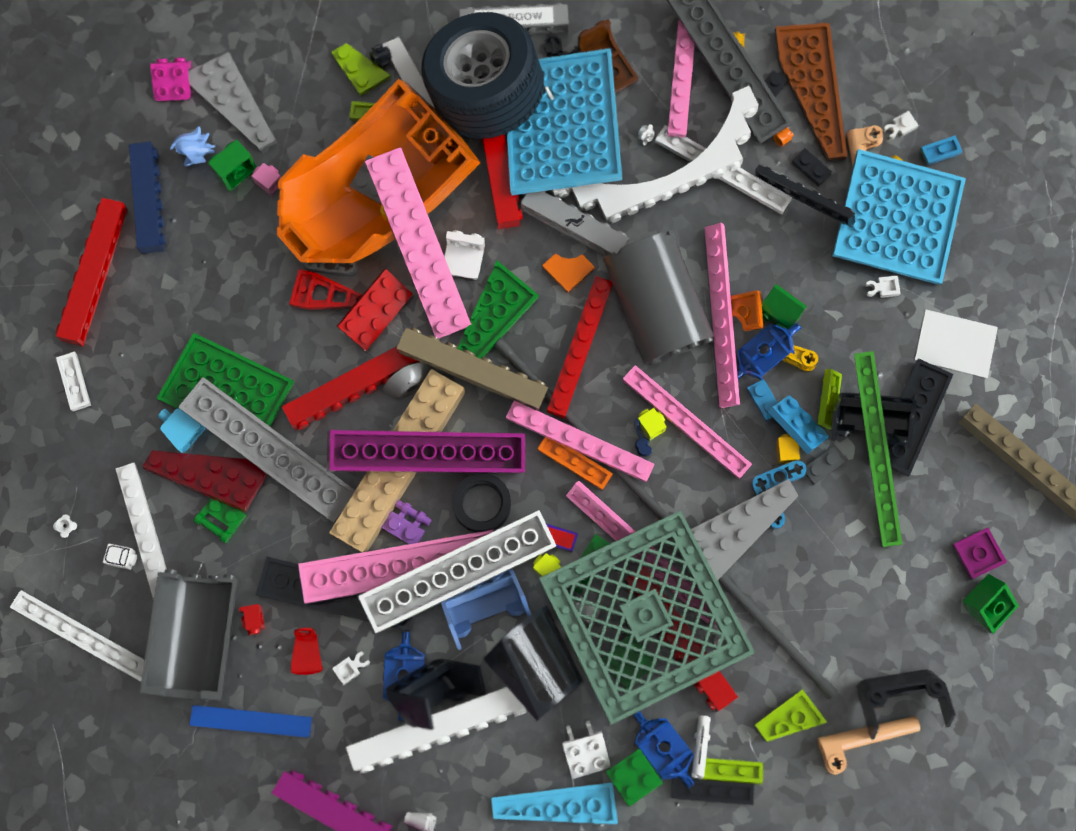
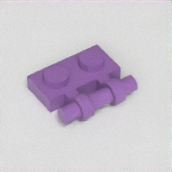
M398 500L395 507L400 509L401 512L397 515L391 511L381 528L408 545L419 543L425 533L424 530L419 528L420 525L423 523L429 526L432 519L428 518L426 513L413 509L411 504ZM407 514L416 519L413 524L404 519Z

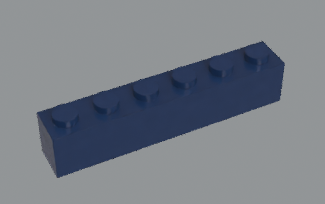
M151 142L129 144L137 249L141 254L164 251L163 245L166 244L165 234H162V227L165 224L160 211L163 210V203L159 199V193L162 192L160 182H158L160 168L156 163V159H159L158 149L154 148Z

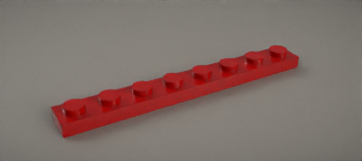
M595 276L547 409L548 413L565 418L613 285L610 280Z

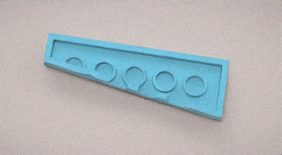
M613 783L491 798L494 819L618 824Z

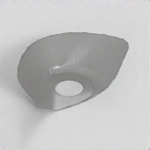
M420 362L402 368L387 381L383 387V392L396 399H403L415 393L430 372V366ZM418 385L415 390L407 392L410 387Z

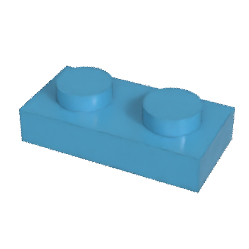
M956 135L922 146L920 149L927 166L960 155L963 152Z
M763 379L747 387L746 390L766 422L773 418L768 411L778 402Z

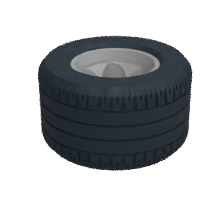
M476 12L449 22L432 37L422 57V80L435 110L460 135L477 139L504 135L524 124L535 112L541 101L544 77L531 36L519 22L504 14Z

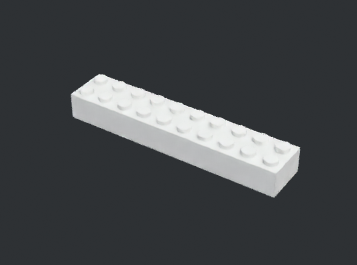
M536 511L358 596L375 634L555 548L556 544L540 511Z
M540 676L528 679L538 701H548ZM506 687L433 714V730L404 725L346 748L353 770L364 774L374 770L373 766L377 764L386 766L393 763V758L399 757V759H404L412 756V751L418 750V752H423L431 749V744L436 742L439 745L450 742V737L456 735L458 738L470 734L468 730L474 728L477 731L489 727L487 723L495 721L496 724L506 721V716L514 714L515 717L526 713V708Z

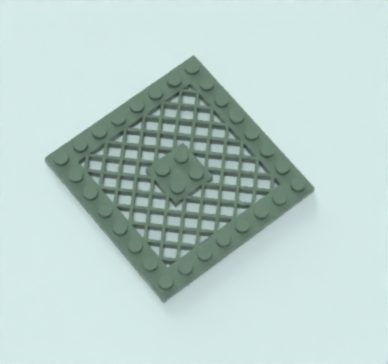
M681 510L539 578L610 725L755 653ZM660 544L658 551L649 549L655 545ZM664 544L674 547L672 556L661 553ZM677 550L680 553L683 560L675 558ZM643 552L641 560L633 558V556ZM646 552L656 555L654 565L644 562ZM659 557L670 560L667 569L657 566ZM626 560L623 569L614 566ZM628 561L639 564L636 573L626 570ZM673 562L683 565L681 574L670 570ZM642 566L652 569L650 578L639 574ZM686 567H687V569H688V571H689L691 577H688V576H685V575H684V572H685ZM608 569L605 577L597 575V573ZM611 569L621 573L619 582L608 578ZM655 570L666 573L663 582L653 579ZM624 574L635 577L632 586L621 583ZM668 575L679 578L676 587L666 584ZM590 577L587 586L579 583ZM593 578L604 581L601 591L590 587ZM637 579L648 582L645 591L635 588ZM682 579L692 582L690 592L680 589ZM606 582L617 586L614 595L603 592ZM651 583L661 586L659 595L656 589L649 591ZM695 584L701 595L693 593ZM572 586L569 594L566 588ZM575 586L586 590L583 599L572 596ZM620 587L630 590L628 600L617 596ZM664 588L675 591L672 600L662 597ZM588 591L599 594L596 604L586 601ZM633 592L642 594L641 596L631 600ZM678 592L688 596L686 605L675 602ZM602 596L613 599L610 608L599 605ZM691 597L702 600L699 609L689 606ZM572 600L581 603L579 612ZM615 600L625 603L619 606L621 612L613 610ZM662 602L671 604L668 613ZM704 603L707 605L710 613L702 611ZM584 604L595 608L592 617L581 614ZM673 606L684 609L681 618L671 615ZM597 609L608 612L605 622L595 619ZM687 610L697 613L695 623L685 620ZM611 614L622 617L619 627L608 623ZM701 615L711 618L708 627L698 624ZM581 618L590 621L588 630L586 629ZM624 619L626 620L630 630L622 628ZM672 620L680 622L677 632L667 629L674 625ZM714 621H715V623H716V625H717L719 631H716V630L712 629V625H713V622H714ZM593 622L604 626L601 635L590 632ZM683 624L693 627L691 636L680 633ZM607 627L617 630L614 640L604 637ZM696 628L707 632L704 641L694 638ZM662 631L659 640L650 638L651 636ZM620 632L631 635L628 645L617 641ZM665 632L675 635L673 645L662 642ZM710 633L720 636L718 645L707 642ZM590 636L599 639L597 648ZM633 637L637 643L644 640L641 649L631 646ZM679 637L689 640L686 650L676 647ZM724 638L726 645L721 647ZM602 640L613 644L610 653L599 650ZM647 641L658 644L655 654L644 651ZM692 642L702 645L700 655L690 651ZM616 645L626 648L624 658L613 655ZM661 646L671 649L668 659L658 655ZM706 646L715 649L703 656ZM629 650L640 653L637 663L627 660ZM674 650L685 654L682 663L672 660ZM600 655L608 657L606 666L604 665ZM643 655L653 658L651 667L640 664ZM688 655L698 658L685 664ZM611 658L622 662L619 672L608 668ZM657 659L667 663L664 672L654 669ZM625 663L635 666L633 676L622 673ZM670 664L679 667L668 673ZM638 668L649 671L646 681L636 678ZM609 673L617 675L615 685ZM652 673L661 675V677L649 682ZM620 677L631 680L628 690L617 687ZM634 682L643 684V686L631 691ZM618 691L625 693V695L620 697Z

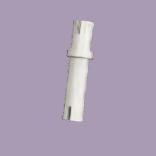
M703 715L698 716L697 732L694 734L696 741L691 774L692 777L699 779L704 778L707 744L710 741L709 723L711 718ZM702 730H704V732H703V741H702V744H701V734H702ZM701 750V760L700 764H698L699 752Z

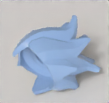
M199 126L191 133L179 135L173 141L170 148L172 150L175 147V152L187 156L184 162L185 166L205 163L206 160L203 156L208 153H215L211 149L215 145L205 144L209 133L201 135Z

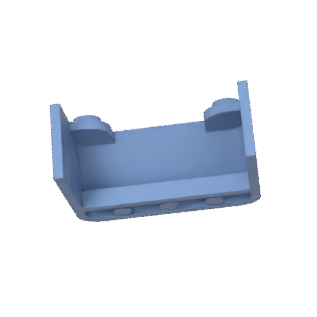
M512 569L441 602L458 650L462 649L458 638L466 637L472 629L470 624L506 610L513 616H520L523 613H526L527 617L531 616L523 591Z

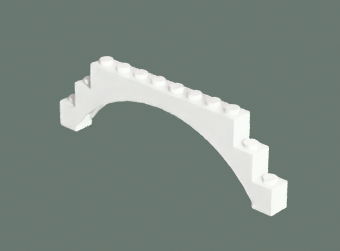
M750 86L732 93L730 113L717 137L706 150L685 167L653 181L627 185L598 183L551 190L553 196L555 195L562 199L572 192L580 211L591 210L598 204L606 223H614L619 221L622 216L627 214L633 215L639 211L638 209L643 207L649 208L655 205V202L661 199L665 201L670 199L675 193H684L691 186H700L712 177L714 179L718 178L728 170H737L743 162V157L737 147V143L740 145L747 142L751 133L744 117L750 118L758 110V103Z

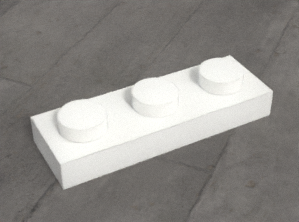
M72 352L56 357L70 410L76 411L91 406L77 354Z

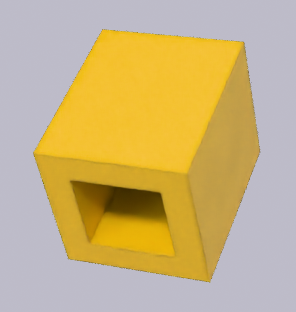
M783 434L776 440L778 464H788L800 460L799 444L789 434Z

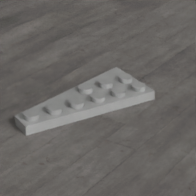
M229 52L188 71L192 89L199 93L221 116L226 118L235 129H238L259 151L277 144Z
M789 479L691 529L717 581L798 497Z

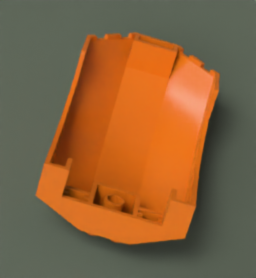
M398 79L346 133L316 157L303 154L278 180L280 193L277 204V216H279L277 236L300 262L354 263L396 239L389 221H385L382 218L380 212L382 205L349 186L368 154L372 157H377L401 147L427 215L481 163L460 135L408 83Z

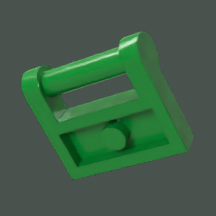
M210 498L201 512L196 515L193 522L197 525H202L220 537V541L227 543L246 515L236 508ZM210 514L228 526L227 531H223L207 520V515Z

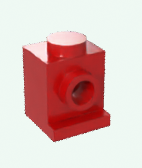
M255 604L239 607V612L244 614V616H241L242 627L246 628L248 635L260 634V630H265L261 605Z

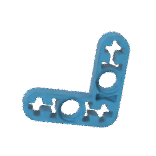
M796 460L756 476L752 483L756 496L763 492L761 487H756L759 479L762 482L766 481L764 488L768 490L782 483L774 480L776 472H782L785 475L784 481L788 480L786 468H788V471L794 470V465L802 467L801 474L798 475L797 472L790 474L792 478L789 480L793 482L804 477L806 465L802 461ZM784 513L779 516L782 518L780 524L777 525L774 522L770 525L771 528L780 529L785 523Z

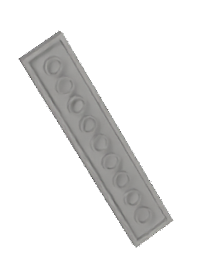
M202 377L179 406L180 410L333 524L339 518L355 492L352 487L330 471H327L325 467L204 377Z

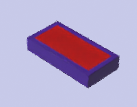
M546 524L556 544L555 548L572 553L578 533Z

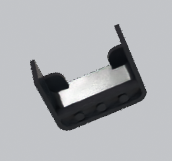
M845 392L838 395L833 410L831 441L836 440L837 434L842 437H848L854 433V430L865 431L860 393ZM880 395L886 433H892L893 437L899 442H908L907 448H911L917 401L912 398Z
M447 659L432 660L386 688L388 700L405 723L413 728L418 727L427 730L434 729L430 708L446 698L453 701H461L468 694L481 697L486 695L480 665Z
M928 669L862 680L858 685L857 693L870 739L875 740L879 729L874 710L883 708L886 705L887 698L927 692L930 697L938 699L946 728L951 727L956 713L945 682Z

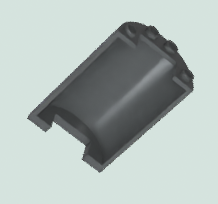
M673 231L666 232L667 235L665 236L662 232L643 238L620 248L617 254L612 252L603 259L644 364L648 362L650 365L656 364L666 354L670 353L673 356L681 353V349L684 347L692 349L699 346L701 342L703 345L713 342L715 337Z
M165 569V572H158L140 693L181 699L221 701L238 579H235V575L224 574L223 578L210 575L206 579L201 578V575L189 574V577H183L177 574L176 570Z

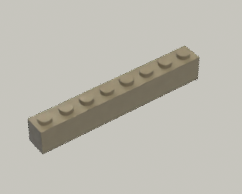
M405 328L396 348L398 353L539 411L548 390L544 382L537 379L535 381L527 379L528 376L521 372L515 374L504 365L496 366L485 357L477 358L471 351H460L452 343H441L435 336L429 335L427 337L422 335V332L416 328Z
M974 404L958 423L1076 521V486L978 404Z

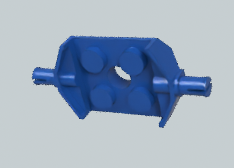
M796 322L789 329H784L777 325L769 324L737 351L740 369L737 371L738 380L746 374L763 380L762 376L791 352L794 355L795 350L792 337L797 331L802 329L800 325ZM763 346H769L767 353H760V349Z
M402 632V644L385 653L383 698L388 700L386 688L399 680L398 674L400 671L407 670L410 674L424 666L425 654L410 646V632ZM398 714V721H402V717Z
M640 711L637 712L633 717L640 724L641 729L634 745L638 746L660 775V780L681 778L688 788L691 787L695 782L687 774V769L694 755L667 719L658 718L649 721L644 718ZM667 743L670 746V750L662 752L659 749V744Z

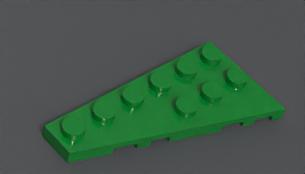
M496 260L494 269L471 316V325L466 327L457 349L460 351H471L475 354V357L480 359L485 357L494 347V344L509 331L539 298V295Z

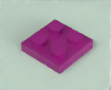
M985 528L952 545L970 580L1007 563L989 528Z

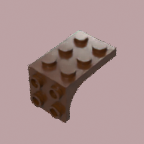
M607 19L599 21L589 30H583L578 36L577 49L578 53L611 49L616 94L637 82L639 77L618 48L611 32V22Z

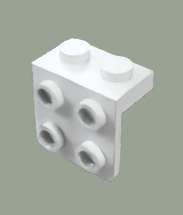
M457 230L447 231V247L444 257L451 275L476 280L479 276L485 249L484 238L478 234L466 235Z

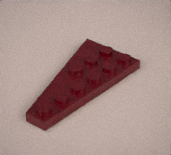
M155 450L151 451L142 465L146 471L245 513L268 475L248 459Z

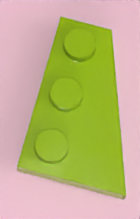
M347 43L331 52L360 97L391 79L390 74L379 66L374 65L372 61Z
M802 689L754 726L763 739L768 742L827 723V721Z

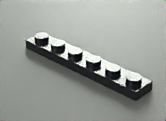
M758 165L755 169L757 178L792 198L851 228L854 225L855 212L851 208L843 207L837 204L835 200L827 199L821 196L819 192L811 191L805 188L803 184L795 183L789 180L787 176L775 173L769 167Z

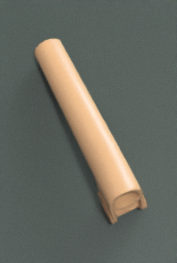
M873 125L852 129L846 133L852 166L858 149L867 151L866 149L878 147L882 144L883 131L879 126Z
M910 716L878 724L879 729L875 740L870 739L867 726L819 737L817 739L826 770L830 774L837 775L846 769L847 762L843 752L845 750L919 732L920 724L917 717ZM834 760L836 763H840L839 767L832 766Z

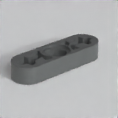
M302 262L307 271L350 277L357 271L355 262L350 263L352 268H349L348 271L345 270V267H341L347 266L348 263H340L341 266L335 263L332 269H326L324 267L325 263H321V268H319L318 263H312V266H309L308 263Z

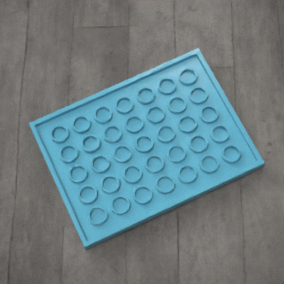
M611 49L539 59L544 77L541 101L535 112L524 124L507 133L511 195L623 180ZM545 87H548V89L550 90L553 96V100H551L548 97L547 91H545Z

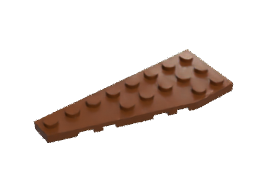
M830 23L776 26L775 37L779 64L827 160L846 159L847 151Z

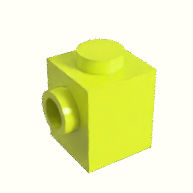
M653 408L650 411L646 409L639 414L640 428L649 441L666 431L665 419L660 411L656 412Z
M547 553L544 556L539 555L533 562L535 565L533 570L540 577H543L561 568L559 565L560 560L553 554L551 556Z

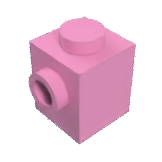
M263 163L255 168L252 178L256 185L272 196L278 189V180L281 176L272 165L267 166Z

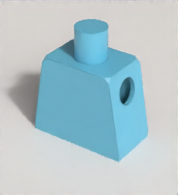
M179 408L172 414L168 410L163 409L158 415V418L164 422L160 430L181 453H185L206 429Z

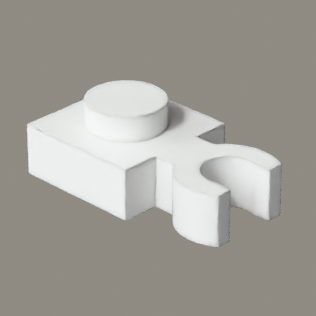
M907 111L894 118L893 124L886 125L883 132L892 131L893 134H890L888 137L889 140H892L897 133L902 137L917 129L919 125L910 112Z
M898 276L880 277L877 280L878 283L868 281L865 284V287L871 286L873 288V291L867 292L869 297L874 296L876 293H880V298L899 296L901 294Z
M359 652L355 656V660L352 661L348 657L332 668L343 685H346L361 674L358 668L367 667L370 664L369 660L365 663L360 662V657L364 655L363 652Z

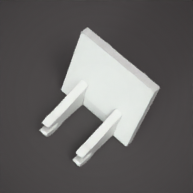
M585 720L589 736L574 740L570 725L566 726L570 741L563 742V747L572 779L611 768L602 732L593 733L589 720Z

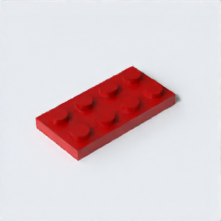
M384 269L336 327L363 351H367L413 293L387 269Z

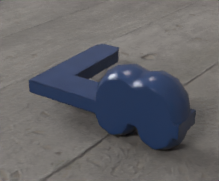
M637 418L634 420V428L639 439L635 442V448L640 456H649L652 453V448L647 446L649 440L646 437H642L639 430L640 422Z

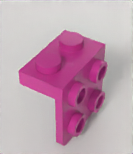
M185 57L174 58V61H167V58L156 59V62L150 64L155 100L190 99L191 91L188 69L192 68L191 60L186 61Z

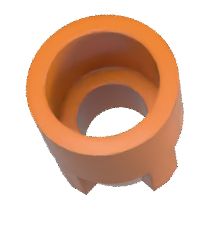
M787 127L776 133L773 139L779 147H782L792 140L794 135Z

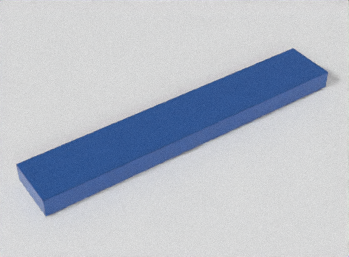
M192 705L190 726L310 738L312 717Z

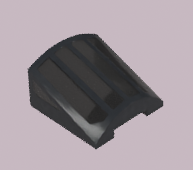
M547 605L511 630L484 657V661L536 721L584 682Z

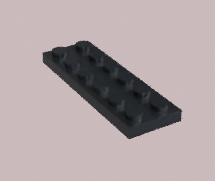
M919 358L916 360L901 397L912 398L917 401L912 447L907 448L908 442H899L893 437L892 433H886L891 469L907 477L910 476L954 375Z

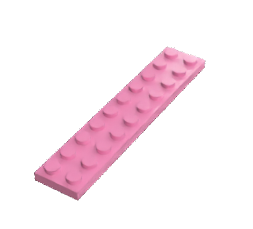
M401 147L366 160V166L434 336L439 339L471 325Z
M489 530L300 563L298 566L304 603L366 593L494 531Z

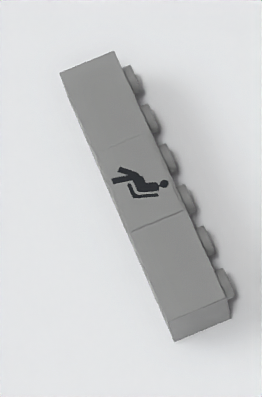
M546 191L527 193L521 202L522 211L604 256L612 252L617 254L620 248L628 245L629 238L624 232L613 230L609 224L595 220L591 214L580 212L576 206L568 205L558 196H551Z

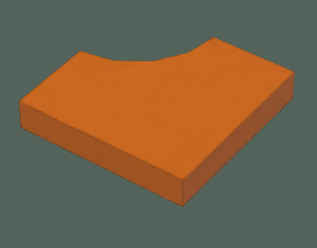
M555 253L542 265V268L569 293L595 269V266L583 254L576 258L568 259Z
M755 290L732 295V317L738 318L743 330L751 331L763 328L761 291Z

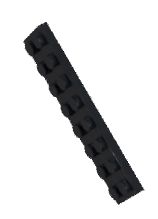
M266 557L256 592L257 596L370 622L358 598L362 594L305 604L298 564ZM413 616L391 626V628L409 632Z

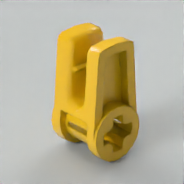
M794 345L795 354L793 355L791 352L782 360L805 372H811L816 367L818 355L814 351ZM807 359L811 360L810 364L806 363Z

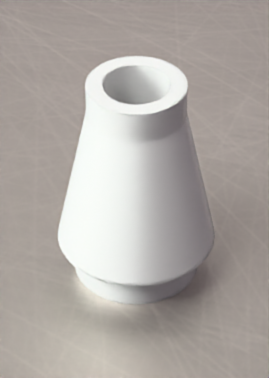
M407 812L404 823L420 831H433L436 824V816H432V813Z

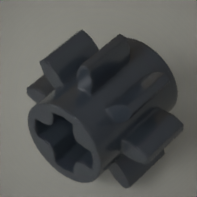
M382 43L373 46L372 52L369 53L372 63L374 65L379 64L380 68L387 66L390 63L389 60L392 59L390 49L387 46L383 47Z

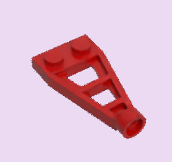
M298 269L289 305L306 310L351 309L356 303L357 298H360L363 294L318 273ZM315 285H322L329 290L325 300L312 299ZM334 291L346 293L345 302H333Z

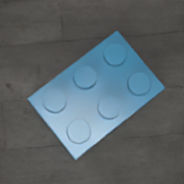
M790 395L768 411L807 454L829 438L824 429L818 426L811 415L805 412L797 400Z

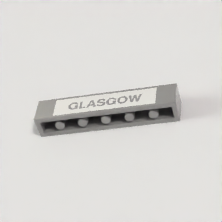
M568 4L519 5L518 7L501 6L496 8L486 6L483 8L473 9L467 7L459 9L460 17L476 12L504 14L519 22L529 34L568 33L569 28Z

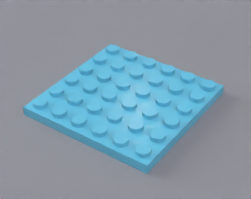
M858 149L844 207H849L855 212V223L851 228L840 222L832 256L941 285L966 178Z

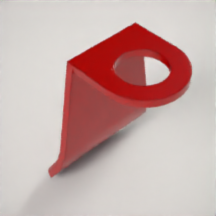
M312 628L295 629L291 673L310 675L321 672L323 667L315 630Z

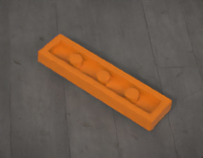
M547 437L543 439L537 448V451L602 491L613 473L581 453Z

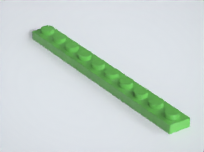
M874 351L854 354L882 547L903 545Z

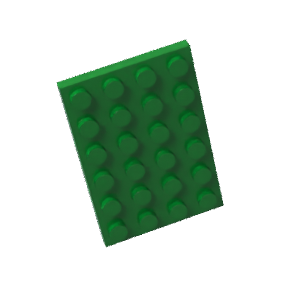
M193 333L156 399L177 409L202 377H204L271 427L295 382Z

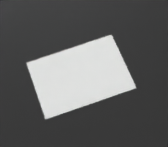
M925 310L915 360L919 358L933 365L988 378L998 327Z

